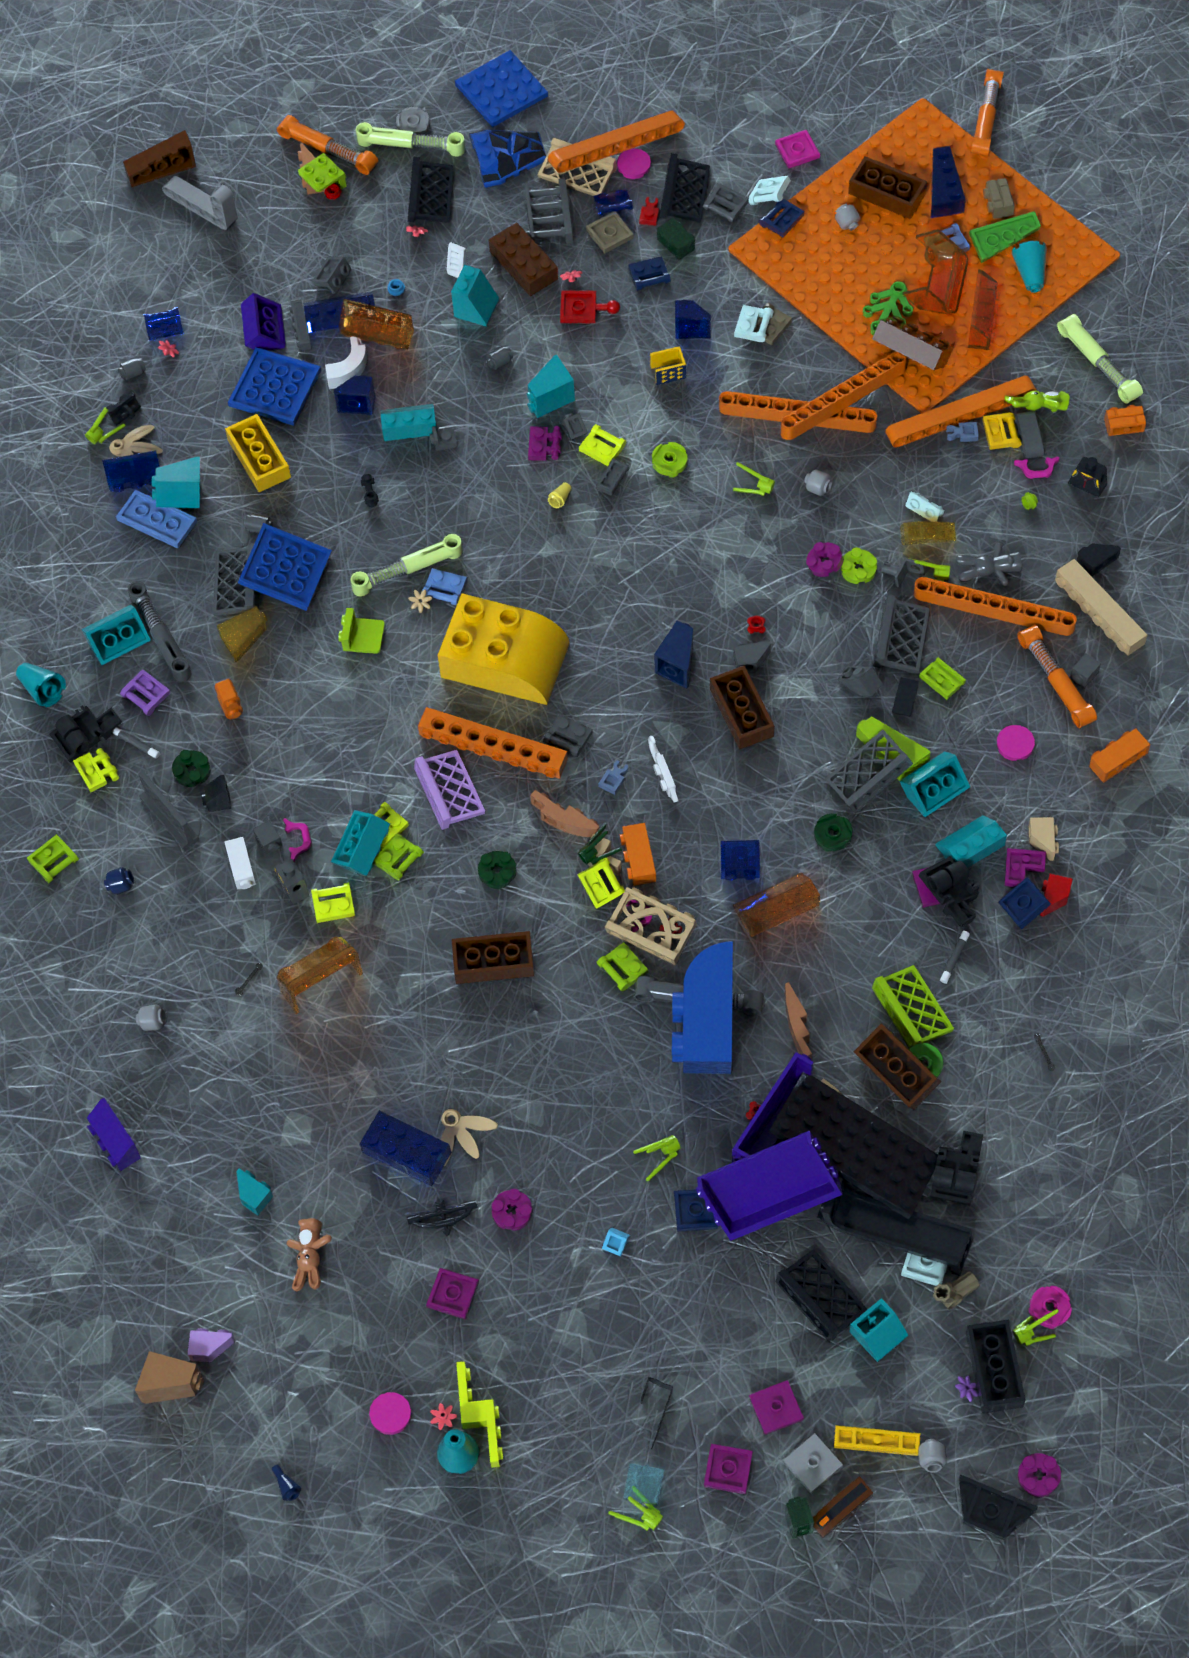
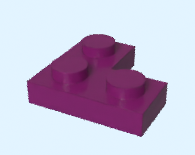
M1007 848L1004 886L1016 887L1025 879V871L1044 872L1046 851Z

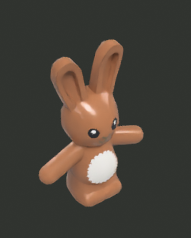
M309 1218L298 1221L300 1226V1242L289 1239L286 1243L288 1247L299 1250L297 1255L298 1270L292 1284V1289L296 1292L303 1288L307 1272L310 1287L314 1290L320 1287L321 1280L318 1271L320 1257L316 1250L332 1240L330 1235L320 1238L322 1230L321 1221Z

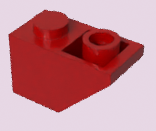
M1050 873L1049 879L1044 880L1042 891L1045 892V897L1051 905L1040 916L1044 917L1067 904L1072 878Z

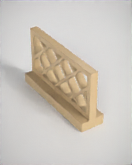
M553 138L551 148L541 166L538 177L559 184V175L568 172L570 178L566 179V187L601 198L612 173H615L617 169L616 159L606 157L589 163L588 165H591L592 169L583 172L582 166L577 167L580 169L581 174L572 177L570 172L574 169L559 173L548 162L547 158L552 151L572 144ZM553 167L555 173L550 175L544 174L546 169ZM600 170L608 171L605 176L600 178L597 174ZM595 173L597 179L588 182L585 176ZM584 178L585 184L580 186L575 184V180ZM597 183L600 184L601 187L598 192L591 190L590 186Z

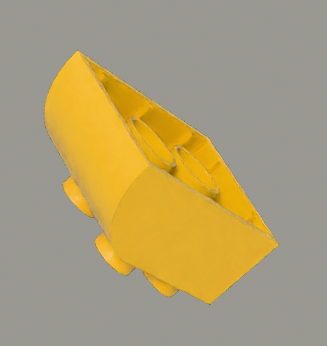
M461 593L438 653L440 675L444 679L547 705L570 642L566 633L556 623L541 614Z

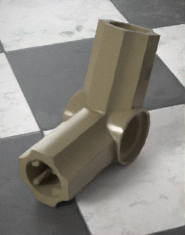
M969 1271L952 1283L947 1282L944 1285L939 1283L934 1287L933 1296L950 1310L957 1306L965 1296L977 1290L980 1284L975 1275Z

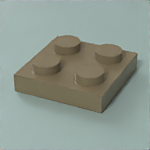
M616 211L586 226V231L604 254L634 239V234Z

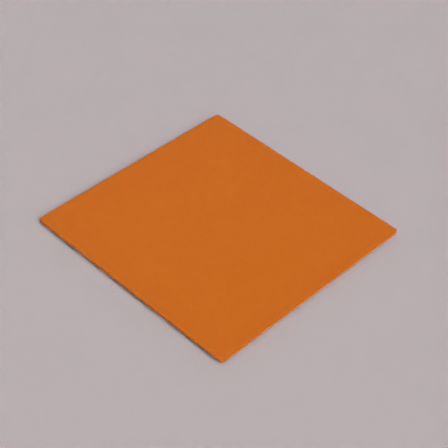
M924 98L918 100L788 200L793 205L802 209L804 216L784 237H781L767 227L763 228L758 223L728 247L732 255L866 368L896 351L872 339L873 335L870 332L871 323L879 320L883 310L874 312L872 317L866 318L863 316V308L867 305H873L870 303V295L872 293L889 290L894 282H903L907 287V294L905 296L909 305L913 307V314L909 317L902 314L903 306L899 299L896 305L902 318L906 320V324H914L919 327L918 330L930 332L934 335V338L938 340L944 339L949 342L950 346L954 347L946 366L937 370H932L906 357L905 372L887 383L891 389L920 413L927 412L938 406L1120 258V253L992 151L989 150L988 156L972 154L971 149L974 137ZM864 156L927 181L926 195L911 219L848 194L849 180ZM1006 178L1015 205L1014 214L1010 217L1003 216L1002 218L994 219L992 213L988 212V199H984L983 189L986 188L987 181H997L998 179ZM843 204L853 205L860 214L859 225L852 231L841 229L835 220L836 210ZM781 209L771 221H774L784 209ZM1035 211L1041 225L1038 231L981 263L969 235L970 230ZM957 223L961 233L970 245V250L938 263L926 244L924 236L935 234ZM954 234L948 235L934 242L935 244L939 243L941 241L954 237ZM1028 241H1039L1041 245L1044 242L1047 246L1044 287L1036 293L1026 289L1012 256V249L1014 247L1017 249L1020 247L1019 244ZM890 297L880 299V303L889 301Z

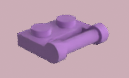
M143 669L120 692L122 697L128 698L139 706L147 716H150L155 708L170 694V690ZM134 689L138 690L151 701L147 704L132 693Z

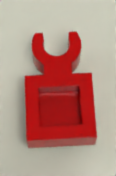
M646 197L645 206L641 208L639 224L657 225L659 208H657L658 198L655 199L654 203H650L649 197Z

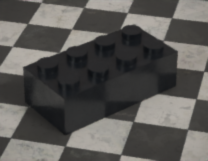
M1009 1319L967 1325L966 1338L982 1414L1023 1408L1026 1399Z

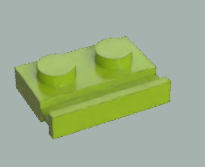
M939 657L919 675V678L946 700L966 682L965 678Z

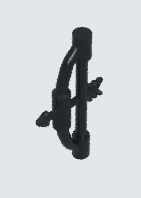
M443 1200L441 1204L435 1202L437 1211L423 1215L408 1216L407 1221L408 1225L414 1224L421 1228L439 1229L444 1227L443 1233L449 1236L451 1229H448V1226L455 1225L463 1220L478 1206L476 1200L465 1202L464 1205L446 1209ZM466 1209V1212L455 1218H445V1214ZM440 1215L442 1220L434 1221V1223L420 1222V1220Z

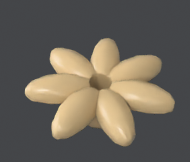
M414 590L415 597L408 598L414 602L411 609L418 607L420 613L423 612V606L430 609V605L427 602L432 600V597H425L426 590H423L421 594Z

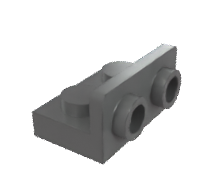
M328 256L312 280V283L315 286L328 287L332 293L336 294L352 268L344 257Z

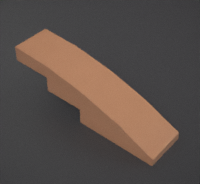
M788 982L785 983V1006L789 1029L798 1053L800 1055L805 1054L812 1060V1053L806 1044L809 1042L810 1036L804 1025L807 1022V1013Z

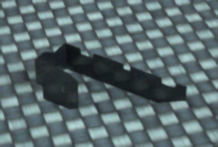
M648 1377L644 1392L642 1394L641 1404L644 1399L649 1381L662 1388L671 1390L668 1402L666 1404L665 1410L662 1415V1419L660 1421L655 1436V1440L651 1448L652 1450L658 1432L660 1430L671 1394L673 1392V1386L665 1384L657 1379Z

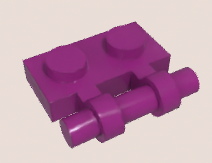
M530 426L528 460L546 461L547 455H552L551 458L553 460H558L561 453V446L559 444L562 439L559 426H555L552 433H548V427ZM548 441H553L551 446H547Z

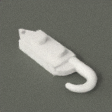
M649 736V748L655 761L653 767L655 774L660 775L662 791H666L668 797H671L673 802H677L676 786L663 754L659 753L655 744V738Z

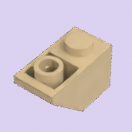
M1030 818L1028 826L1029 844L1038 851H1046V858L1054 861L1055 853L1059 852V844L1055 842L1058 828L1057 825H1054V818Z

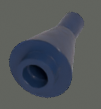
M278 1464L273 1466L272 1471L277 1477L283 1500H295L300 1494L301 1487L284 1474Z

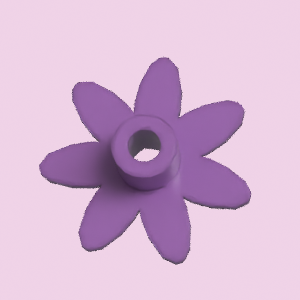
M968 1375L965 1377V1380L959 1376L960 1384L955 1385V1387L959 1389L961 1398L967 1396V1399L971 1402L973 1400L972 1396H978V1393L974 1390L976 1383H970Z

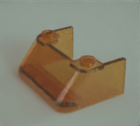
M939 229L918 234L916 239L926 247L925 260L932 266L927 287L903 292V296L920 310L947 315L954 314L958 311L967 271V254Z
M336 936L330 939L327 944L291 966L280 969L276 979L281 993L295 1014H298L300 1012L295 998L298 994L350 963L359 976L363 972L359 955L355 948L343 937Z

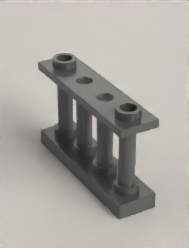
M559 179V186H556V188L529 191L528 182H524L525 189L522 190V198L526 200L530 229L527 231V234L534 241L537 238L562 236V238L565 237L566 244H573L566 179ZM560 196V200H557L558 202L530 204V198ZM549 209L562 210V213L556 216L532 218L531 211ZM557 222L564 224V227L555 230L534 232L533 225Z

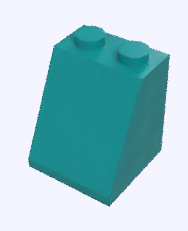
M464 265L451 291L454 317L487 327L499 302V297L481 269Z
M554 355L528 384V393L526 394L529 403L527 405L530 412H534L537 418L575 401L574 379L558 355Z
M193 457L156 468V476H152V487H155V489H152V500H156V507L200 508V457Z

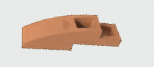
M534 790L531 794V804L541 810V820L561 831L583 837H592L600 829L599 824L594 819H588L584 816L580 809H574L569 805L565 810L559 803L555 804L545 793H539L537 790Z

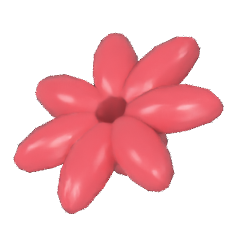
M415 225L413 227H406V231L412 232L414 237H419L420 234L428 232L424 227H417Z
M573 270L570 273L566 271L565 274L560 275V278L574 282L576 281L575 277H581L580 274L582 272Z
M169 340L165 342L159 341L161 346L158 349L163 350L164 355L170 354L174 358L175 354H179V351L175 349L176 345H170Z
M440 1403L439 1411L431 1410V1413L436 1417L430 1423L436 1424L439 1422V1430L443 1429L444 1424L452 1428L453 1425L450 1420L457 1418L456 1414H451L453 1406L450 1405L445 1409L443 1404Z

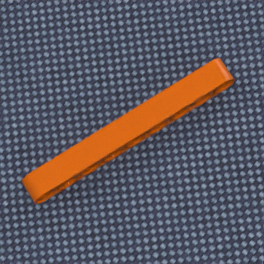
M668 111L554 150L549 154L547 160L557 172L563 173L676 134L684 128L685 122L675 111Z
M893 352L786 415L781 420V437L785 440H792L899 377L905 372L906 356Z
M1022 376L894 423L886 428L885 433L892 446L897 448L944 431L949 425L957 426L959 423H966L1012 406V404L1004 400L1005 395L1024 397L1028 392L1037 391L1029 376Z
M725 391L719 396V411L725 415L781 422L783 417L807 404L808 401ZM846 407L833 415L834 417H830L816 425L817 427L871 433L877 427V413L871 409Z
M926 577L916 579L914 585V597L920 601L1026 627L1036 625L1040 630L1063 636H1070L1075 631L1077 618L1071 612Z

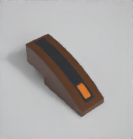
M859 1476L828 1502L809 1522L820 1536L824 1538L873 1497V1491Z

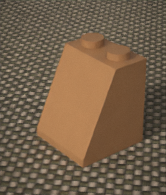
M149 1351L135 1392L141 1402L145 1404L196 1396L198 1390H201L204 1378H202L197 1364Z

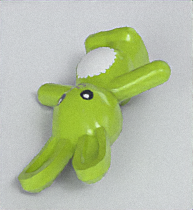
M1030 391L1024 397L1005 395L1004 400L1015 408L1025 407L1027 410L1035 411L1044 407L1051 409L1052 412H1056L1057 410H1067L1070 396L1064 391L1059 393L1054 391L1047 393Z

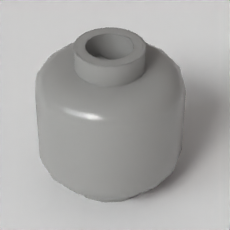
M843 204L836 210L835 220L841 229L852 231L859 225L860 214L853 205Z
M815 469L806 475L804 483H806V489L809 492L822 496L825 493H829L833 481L828 473Z
M157 1004L143 1006L139 1009L138 1014H136V1023L144 1031L159 1030L167 1020L165 1010Z
M928 1439L919 1446L918 1457L920 1466L931 1473L942 1470L947 1463L944 1444L935 1439Z

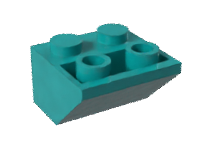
M882 1298L850 1324L849 1332L877 1362L908 1337V1333L898 1316Z

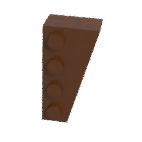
M185 130L123 161L131 187L196 167L192 145Z

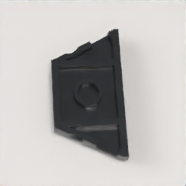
M960 1474L959 1488L963 1523L1004 1540L1037 1511L1038 1507Z

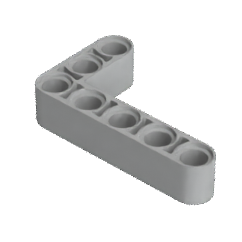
M173 176L162 187L163 192L169 198L223 230H226L238 218L233 193L225 185H221L210 196L178 176Z

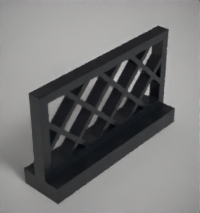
M671 153L659 218L666 219V216L701 222L710 165L677 158L678 154ZM679 165L686 166L688 170L682 172ZM702 169L705 170V173L699 176L695 170ZM692 173L696 178L690 181L686 175ZM683 178L686 183L680 186L676 180ZM698 181H699V182L701 183V185L703 186V187H701V188H699V189H697V188L693 185L694 183H696V182H698ZM689 186L693 192L687 194L684 188ZM679 191H680V192L682 193V195L684 196V197H682V198H680V199H678V198L674 195L675 193H677V192H679ZM697 195L700 201L695 203L691 197ZM688 200L691 205L685 208L681 202ZM678 205L681 211H672V207ZM694 208L698 212V216L691 215L689 211Z
M413 156L407 222L414 223L415 219L449 223L454 165L420 161V157ZM430 168L432 172L426 174L422 169ZM447 170L449 174L444 177L440 171ZM436 174L440 180L434 182L430 177ZM426 180L431 184L427 188L421 184ZM443 182L448 186L444 190L438 186ZM433 188L439 192L435 196L429 192ZM424 194L430 198L426 202L420 198ZM441 196L447 200L443 204L437 200ZM434 202L438 207L432 209L428 205ZM424 207L429 211L427 214L419 213V210ZM442 210L446 213V217L439 216L436 212Z
M814 1249L786 1270H781L776 1277L775 1282L829 1343L868 1310ZM813 1257L818 1263V1268L806 1267L807 1260ZM794 1270L803 1271V1280L795 1279L790 1273ZM806 1272L817 1273V1282L806 1280ZM820 1274H828L832 1278L831 1283L820 1282ZM805 1285L817 1286L816 1295L808 1294L805 1291ZM820 1287L831 1288V1297L819 1295ZM834 1289L843 1290L845 1299L834 1297ZM819 1300L830 1301V1310L821 1309ZM833 1302L845 1303L844 1312L833 1311ZM848 1304L856 1305L860 1311L856 1314L847 1313ZM833 1315L844 1317V1323L837 1327L832 1321Z

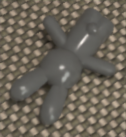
M997 542L993 557L982 555L976 558L959 555L956 558L957 564L975 567L962 572L959 575V581L967 582L977 576H990L995 572L1002 585L1007 586L1009 581L1003 572H1021L1020 552L1001 555L1003 545L1001 542Z

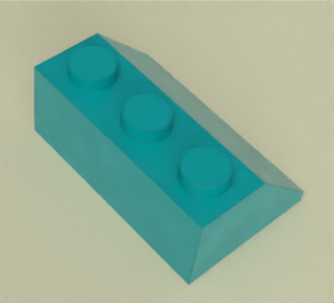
M434 404L380 410L384 441L430 436L432 427H436Z
M131 604L81 629L101 665L151 641L136 608Z
M945 751L900 780L907 798L924 817L970 788L956 755Z
M354 810L331 863L357 874L367 876L373 867L376 855L380 852L382 841L388 834L390 823L373 814Z
M982 815L937 842L935 846L945 858L951 856L955 862L962 861L969 868L1005 846L1007 835L995 820Z

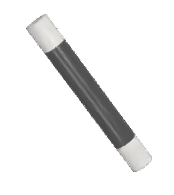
M118 727L111 731V733L156 759L159 757V751Z
M962 931L941 976L940 981L947 984L970 935L969 932Z

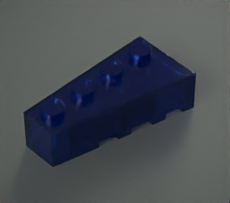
M950 146L933 148L930 218L964 213L966 199Z

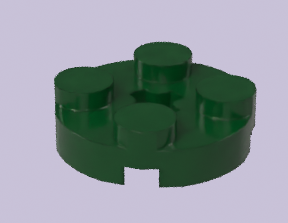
M195 750L181 751L172 764V772L176 781L186 787H194L195 784L200 782L202 784L208 779L211 771L207 756ZM193 765L196 768L188 772L189 766Z
M834 813L826 814L820 817L815 825V841L826 852L841 850L851 843L852 825L844 816L842 818ZM830 829L838 831L834 836L829 834Z
M492 851L481 856L478 864V875L480 880L487 884L488 887L493 889L504 888L516 877V863L510 853ZM496 866L502 868L499 870V873H495V870L492 869Z

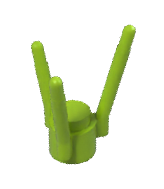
M106 407L85 434V437L93 444H96L98 441L102 444L105 439L125 427L123 423L104 436L102 435L104 432L99 427V424L108 412Z
M739 462L736 463L743 470L759 478L757 487L760 490L733 488V491L765 496V493L770 494L775 485L774 480L760 475Z
M912 559L915 560L914 563L934 568L933 577H937L935 580L944 581L949 579V565H937Z
M674 1135L633 1151L634 1154L643 1151L651 1153L661 1149L665 1155L669 1154L646 1178V1181H650L672 1158L678 1155L676 1151L681 1149Z
M1055 1309L1029 1325L1028 1323L1033 1320V1317L1030 1315L1022 1323L1015 1326L1012 1332L1020 1345L1025 1343L1026 1346H1029L1032 1343L1055 1338L1056 1334L1032 1338L1034 1336L1032 1329L1057 1314L1059 1310Z
M635 1487L631 1488L632 1491L648 1508L646 1509L630 1496L628 1500L644 1512L641 1517L644 1522L613 1511L608 1512L609 1515L640 1526L646 1531L649 1528L655 1530L663 1518L660 1511Z

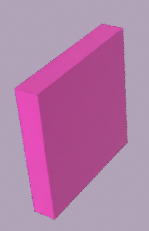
M807 129L775 140V145L788 168L820 158V153Z

